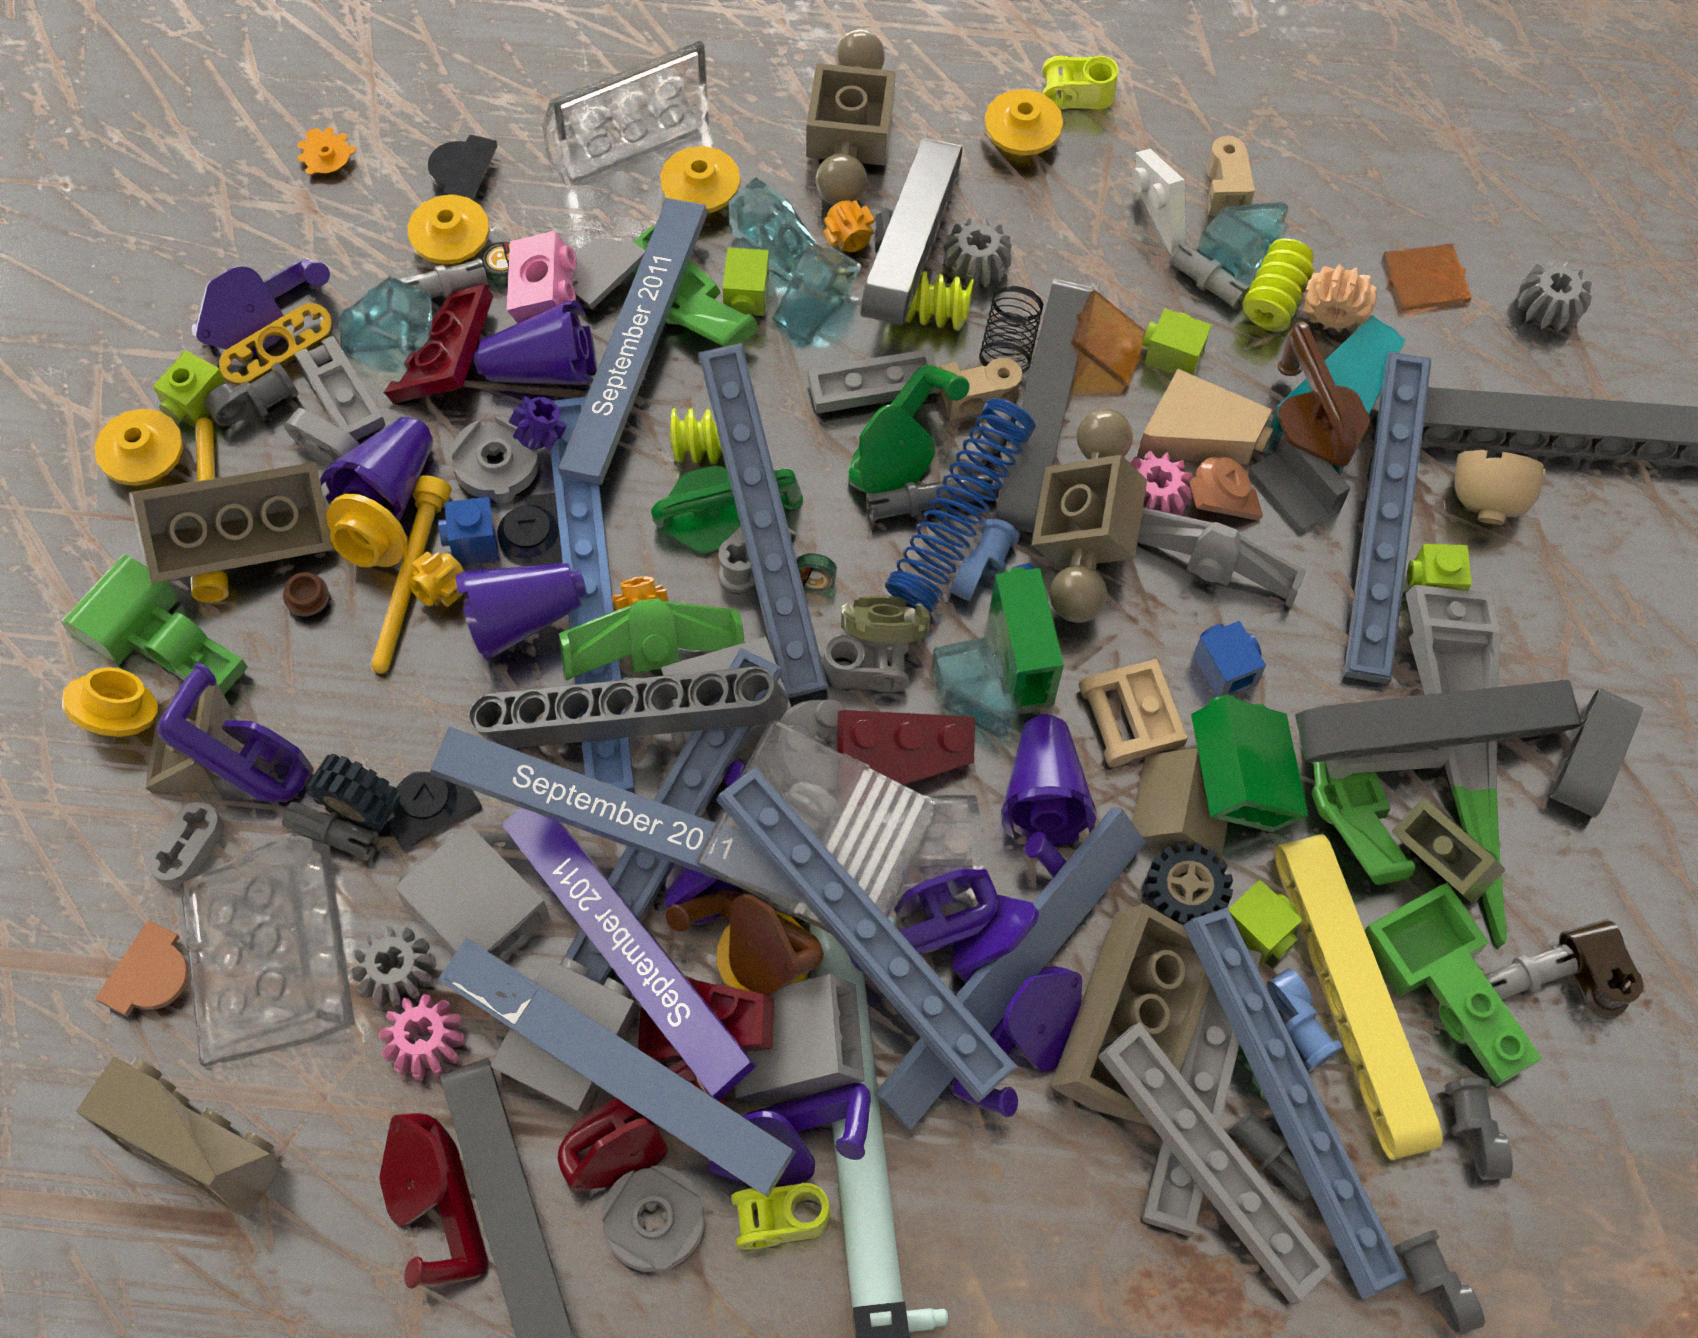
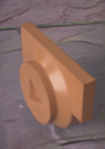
M1210 457L1198 466L1196 477L1189 481L1197 509L1252 520H1259L1263 517L1256 490L1251 489L1250 479L1239 463L1227 457Z
M147 920L95 1000L126 1017L129 1016L134 1006L140 1009L154 1010L165 1007L176 1000L183 992L188 980L187 962L178 949L174 947L180 938L178 934Z

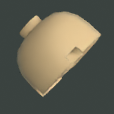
M1485 450L1465 451L1458 454L1454 483L1456 495L1465 508L1478 513V521L1502 525L1505 522V518L1521 516L1531 510L1538 501L1546 469H1543L1544 465L1541 462L1529 457L1502 452L1501 458H1486L1488 451Z

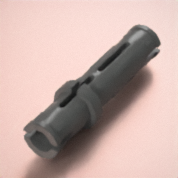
M985 474L975 475L990 484L999 486L997 482L993 483V479ZM954 479L947 480L946 482L948 486L965 490ZM959 479L972 490L984 496L992 497L981 487ZM943 481L918 486L914 482L905 483L901 489L866 494L867 509H872V512H869L871 521L908 514L912 518L920 516L921 511L931 510L929 503L931 500L938 498L936 490L944 486ZM990 488L995 493L996 499L999 498V489ZM941 490V498L960 503L947 490ZM953 491L968 503L976 501L964 494ZM934 502L933 505L934 509L944 507L941 502Z

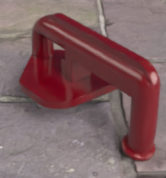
M684 1060L668 1068L711 1096ZM722 1097L719 1102L728 1107L724 1097ZM615 1098L576 1121L559 1146L557 1160L570 1191L577 1192L612 1187L619 1178L633 1170L637 1172L641 1169L656 1166L666 1156L668 1147L654 1122L618 1098ZM591 1147L583 1160H581L579 1153Z
M410 1113L394 1115L389 1125L379 1176L387 1212L394 1223L405 1225L414 1222L431 1208L438 1205L452 1258L425 1262L418 1256L411 1258L404 1274L406 1287L413 1289L417 1286H436L480 1277L486 1270L487 1256L455 1142L441 1123L428 1114Z

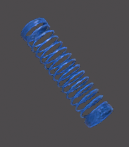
M999 398L986 400L981 410L983 415L976 418L975 423L977 427L970 429V439L963 441L964 451L956 454L957 462L949 467L951 474L943 477L944 486L936 490L938 498L930 501L931 510L924 512V522L917 524L916 530L918 534L910 536L911 546L903 549L904 559L897 560L896 567L898 571L891 572L884 584L892 596L906 600V605L914 609L916 608V603H920L929 612H934L937 604L940 602L938 597H942L943 592L925 578L903 571L900 567L902 562L909 563L920 574L936 583L948 585L950 580L934 567L910 559L906 554L907 551L914 550L931 565L948 573H955L957 569L954 564L943 556L955 561L963 560V555L960 551L950 544L962 549L970 548L969 542L960 534L968 537L977 535L975 529L968 523L974 525L983 524V519L975 511L980 513H988L990 511L989 506L983 500L995 501L996 495L990 488L1002 489L1003 484L996 476L1001 478L1009 477V471L1004 465L1012 466L1016 464L1012 454H1020L1023 451L1018 442H1027L1035 430L1036 425L1033 418L1025 410L1009 401ZM993 410L1003 412L1013 417L1018 422H1020L1024 427L1018 426L1013 422L1000 417ZM985 418L994 429L980 427V420ZM978 430L988 441L973 438L974 431ZM984 431L997 434L1007 439L1008 441L1013 443L1018 448V450L1009 449L999 444L991 437H989ZM972 442L982 453L967 450V443ZM978 443L999 450L1009 457L1012 462L993 456ZM962 454H966L976 465L961 462L959 458ZM972 455L979 456L994 463L995 465L999 466L1005 472V474L989 469L988 467L984 466L979 461H977ZM960 466L970 477L954 474V467ZM966 467L975 469L991 477L994 481H996L999 484V486L990 484L978 478L977 476L972 474ZM953 478L965 490L948 486L946 483L947 479ZM959 479L981 487L992 497L984 496L972 490ZM941 490H947L960 503L941 498ZM953 491L959 492L976 500L982 506H984L985 509L978 508L966 502ZM934 502H941L954 515L935 510L933 507ZM948 504H952L961 509H964L965 511L975 516L979 521L972 520L960 514L959 512L951 508ZM934 514L949 528L930 523L927 520V515ZM942 516L957 521L958 523L968 528L972 533L963 531L955 527L954 525L946 521ZM921 526H928L933 533L944 541L932 536L923 535L920 531ZM935 528L950 533L960 539L965 545L949 539ZM921 538L929 547L941 555L921 547H916L913 542L914 539ZM930 541L943 545L944 547L953 551L959 557L953 556L941 550L940 548L932 544ZM923 553H926V554H928V555H931V556H933V557H935V558H937V559L943 561V562L946 563L948 566H950L952 569L947 568V567H944V566H942V565L936 563L935 561H933L932 559L928 558V557H927L925 554H923ZM918 566H921L934 572L935 574L943 578L945 581L928 574L927 572L920 569ZM923 583H925L926 585L930 586L931 588H933L934 590H936L938 593L932 591L930 588H928L927 586H925Z

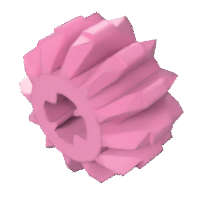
M1151 450L1145 455L1144 460L1134 457L1130 464L1147 479L1143 508L1182 516L1185 507L1190 505L1193 497L1189 483L1193 474L1184 472V460L1172 463L1170 462L1168 452L1162 458H1156Z
M423 994L419 1005L414 1007L410 999L403 998L402 1007L405 1012L400 1015L393 1011H387L386 1018L393 1027L379 1030L380 1039L382 1042L387 1043L381 1051L382 1056L386 1061H395L393 1069L400 1076L411 1070L414 1079L422 1081L426 1074V1069L431 1068L434 1075L440 1077V1074L443 1073L440 1063L443 1060L452 1064H457L459 1060L457 1053L452 1048L465 1045L466 1038L464 1034L457 1031L463 1025V1021L459 1014H450L451 1006L446 1000H441L433 1006L430 995ZM418 1033L422 1036L431 1034V1038L427 1042L422 1039L414 1041V1037Z

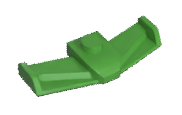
M654 226L649 227L633 241L644 251L647 248ZM692 261L688 263L666 323L682 325L723 347L739 343L743 344L759 328L755 318L750 314L745 315L715 300L721 294L717 284ZM639 266L633 271L635 275L637 273Z
M659 598L636 600L630 606L559 633L563 677L566 681L630 655L631 668L636 673L661 669V667L679 662L678 648L715 652L745 643L743 623L738 610L662 601Z
M1326 761L1313 762L1315 787L1311 795L1317 811L1325 821L1335 825L1374 884L1380 885L1410 878L1415 871L1414 862L1412 860L1408 861L1380 821L1381 818L1387 817L1391 808L1377 773H1353L1344 778L1333 779L1327 770Z

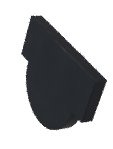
M469 134L466 142H447L437 147L431 153L428 159L429 174L432 181L444 189L443 196L453 194L474 200L497 149V141Z
M555 493L525 496L526 506L511 510L499 523L497 537L502 551L512 560L531 563V566L563 563Z
M430 769L419 770L406 776L396 787L397 793L401 795V798L394 809L396 816L386 823L402 850L406 851L481 808L482 805L473 790L432 776Z

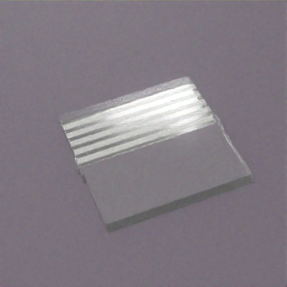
M769 721L740 778L756 766L888 918L940 806L935 801L870 769L869 765L845 753L843 755L778 721ZM723 809L696 863L701 868L768 901L769 905L794 918L797 916L830 933Z

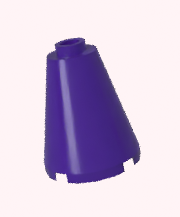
M576 300L566 301L480 340L479 349L474 352V363L477 372L480 375L484 374L489 382L572 386L592 384L594 379L588 376V374L596 372V354L590 326L582 327L578 315L585 314L582 306Z
M400 417L331 463L320 478L321 485L326 482L329 490L325 496L328 504L330 505L335 498L343 494H359L382 505L400 522L433 446V438L427 425L416 418Z
M569 563L464 571L456 574L455 577L458 593L465 592L468 599L464 600V615L479 654L482 653L484 661L496 657L582 607L580 597L588 595L581 570L572 571Z
M1041 714L1029 720L1023 726L1001 810V823L1007 835L1014 838L1015 832L1025 836L1027 842L1032 834L1043 832L1046 834L1047 840L1055 847L1072 844L1079 840V833L1087 827L1089 833L1094 829L1096 808L1067 723L1054 715Z

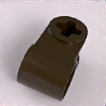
M1606 919L1560 933L1559 946L1565 944L1573 952L1572 955L1564 957L1563 961L1566 962L1576 958L1578 970L1573 976L1588 1008L1597 1016L1606 1019L1622 1015L1629 1004L1640 996L1644 983L1641 974L1636 969L1625 947L1624 939L1616 924ZM1630 981L1631 985L1626 988L1625 985ZM1599 992H1601L1602 994H1601L1600 997L1597 999V998H1596V995H1597Z

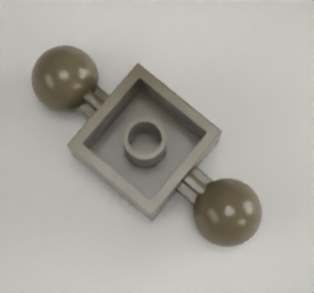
M854 30L840 39L835 50L836 65L816 63L806 124V157L825 159L820 164L816 173V187L820 196L831 205L845 200L858 201L862 197L867 187V173L862 163L886 165L894 108L896 71L881 70L885 61L883 44L875 34L867 30Z
M1099 409L1091 412L1082 420L1078 427V447L1088 460L1045 467L1031 545L1058 568H1065L1052 581L1049 593L1051 605L1060 617L1075 623L1092 620L1101 613L1106 604L1107 587L1101 575L1095 571L1096 564L1135 559L1147 479L1124 458L1131 448L1133 431L1126 417L1112 409Z

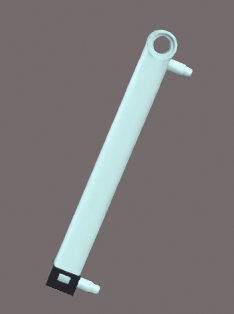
M808 907V917H809L811 910H810L809 907ZM886 916L897 928L896 917ZM817 918L814 925L809 923L810 933L816 936L821 943L824 958L820 966L815 969V977L832 974L856 984L865 1082L861 1083L869 1089L871 1094L868 1131L864 1144L865 1155L862 1159L851 1160L845 1158L837 1151L835 1147L836 1141L843 1136L846 1119L832 1122L853 1311L854 1338H910L909 1332L933 1330L935 1327L946 1326L948 1324V1314L945 1309L933 1310L927 1308L906 1311L901 1284L880 1102L874 1095L878 1090L864 972L854 967L847 951L829 931L826 932L820 929L822 922Z

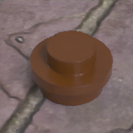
M302 572L292 576L287 581L283 591V600L288 610L293 614L311 616L320 612L326 606L329 600V590L322 578L311 573Z

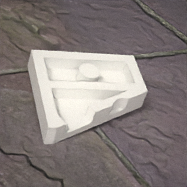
M1151 149L1135 153L1136 169H1133L1132 172L1133 184L1145 203L1169 253L1172 255L1177 247L1179 248L1180 243H1187L1184 179Z

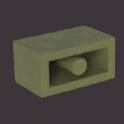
M1424 797L1391 831L1404 845L1472 904L1505 871V868L1493 855Z

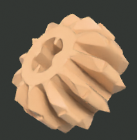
M1339 264L1334 270L1328 266H1323L1320 273H1314L1308 281L1303 300V310L1310 314L1311 322H1321L1323 330L1331 327L1335 328L1338 333H1341L1344 328L1356 331L1359 325L1366 322L1373 314L1377 299V288L1371 284V276L1358 275L1357 268L1346 270Z

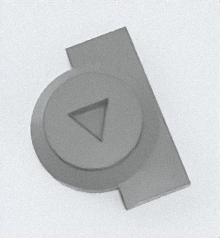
M628 237L620 244L611 239H598L584 245L576 253L577 267L573 270V277L577 282L574 286L576 297L593 309L640 265L645 251Z

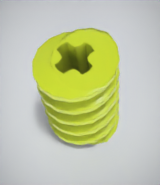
M1287 238L1275 240L1269 246L1261 267L1258 269L1255 279L1250 285L1249 292L1246 293L1243 301L1244 313L1254 324L1273 332H1281L1289 328L1291 317L1295 315L1297 305L1300 304L1308 281L1315 271L1312 264L1314 255L1310 247L1300 241Z
M923 271L905 322L910 323L916 312H919L921 325L926 326L931 317L935 315L938 328H943L948 319L952 318L954 331H959L968 318L974 279L970 281L966 290H962L960 277L955 276L951 285L945 287L943 274H938L932 285L929 284L927 271Z
M676 408L672 409L670 444L675 461L682 463L687 452L690 451L693 463L700 464L704 453L707 452L710 463L717 465L722 455V449L710 409L705 410L701 421H696L693 408H688L684 420H679Z

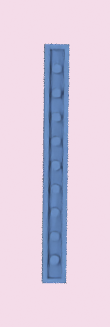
M586 397L553 401L558 408L563 410L558 421L567 424L561 439H556L551 449L563 563H569L572 571L581 570L588 595L580 597L582 607L568 614L570 629L614 612L599 484L561 477L558 470ZM620 659L575 676V684L622 680ZM588 708L581 711L579 718L587 712ZM625 708L622 710L621 714H624L626 712ZM629 737L582 742L585 776L635 793Z

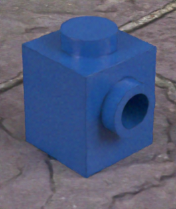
M483 497L445 502L446 520L438 521L442 547L450 546L452 556L461 566L500 561L497 526L490 498Z
M1240 621L1227 626L1216 624L1206 629L1200 635L1193 654L1196 664L1216 697L1234 695L1258 685L1266 667L1261 657V648L1256 637L1251 633L1248 634Z

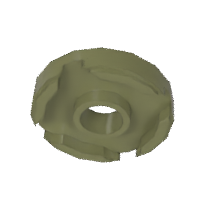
M863 596L854 600L853 607L848 603L842 606L841 628L853 637L870 642L888 644L910 643L923 639L929 634L930 612L920 603H916L915 609L906 607V600L896 596Z

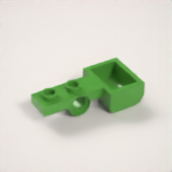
M125 554L116 561L61 620L62 625L70 635L117 665H120L132 650L135 649L185 680L194 670V664L202 663L214 674L223 694L230 689L248 668L241 657L208 638L190 619L177 612L173 615L168 613L179 600L169 582L166 580L151 583L146 566Z
M1448 882L1366 927L1364 931L1380 972L1398 997H1402L1426 983L1440 1003L1438 1008L1439 1016L1448 1033L1459 1043L1466 1042L1496 1086L1535 1065L1542 1059L1473 959L1474 956L1481 953L1489 944V941Z

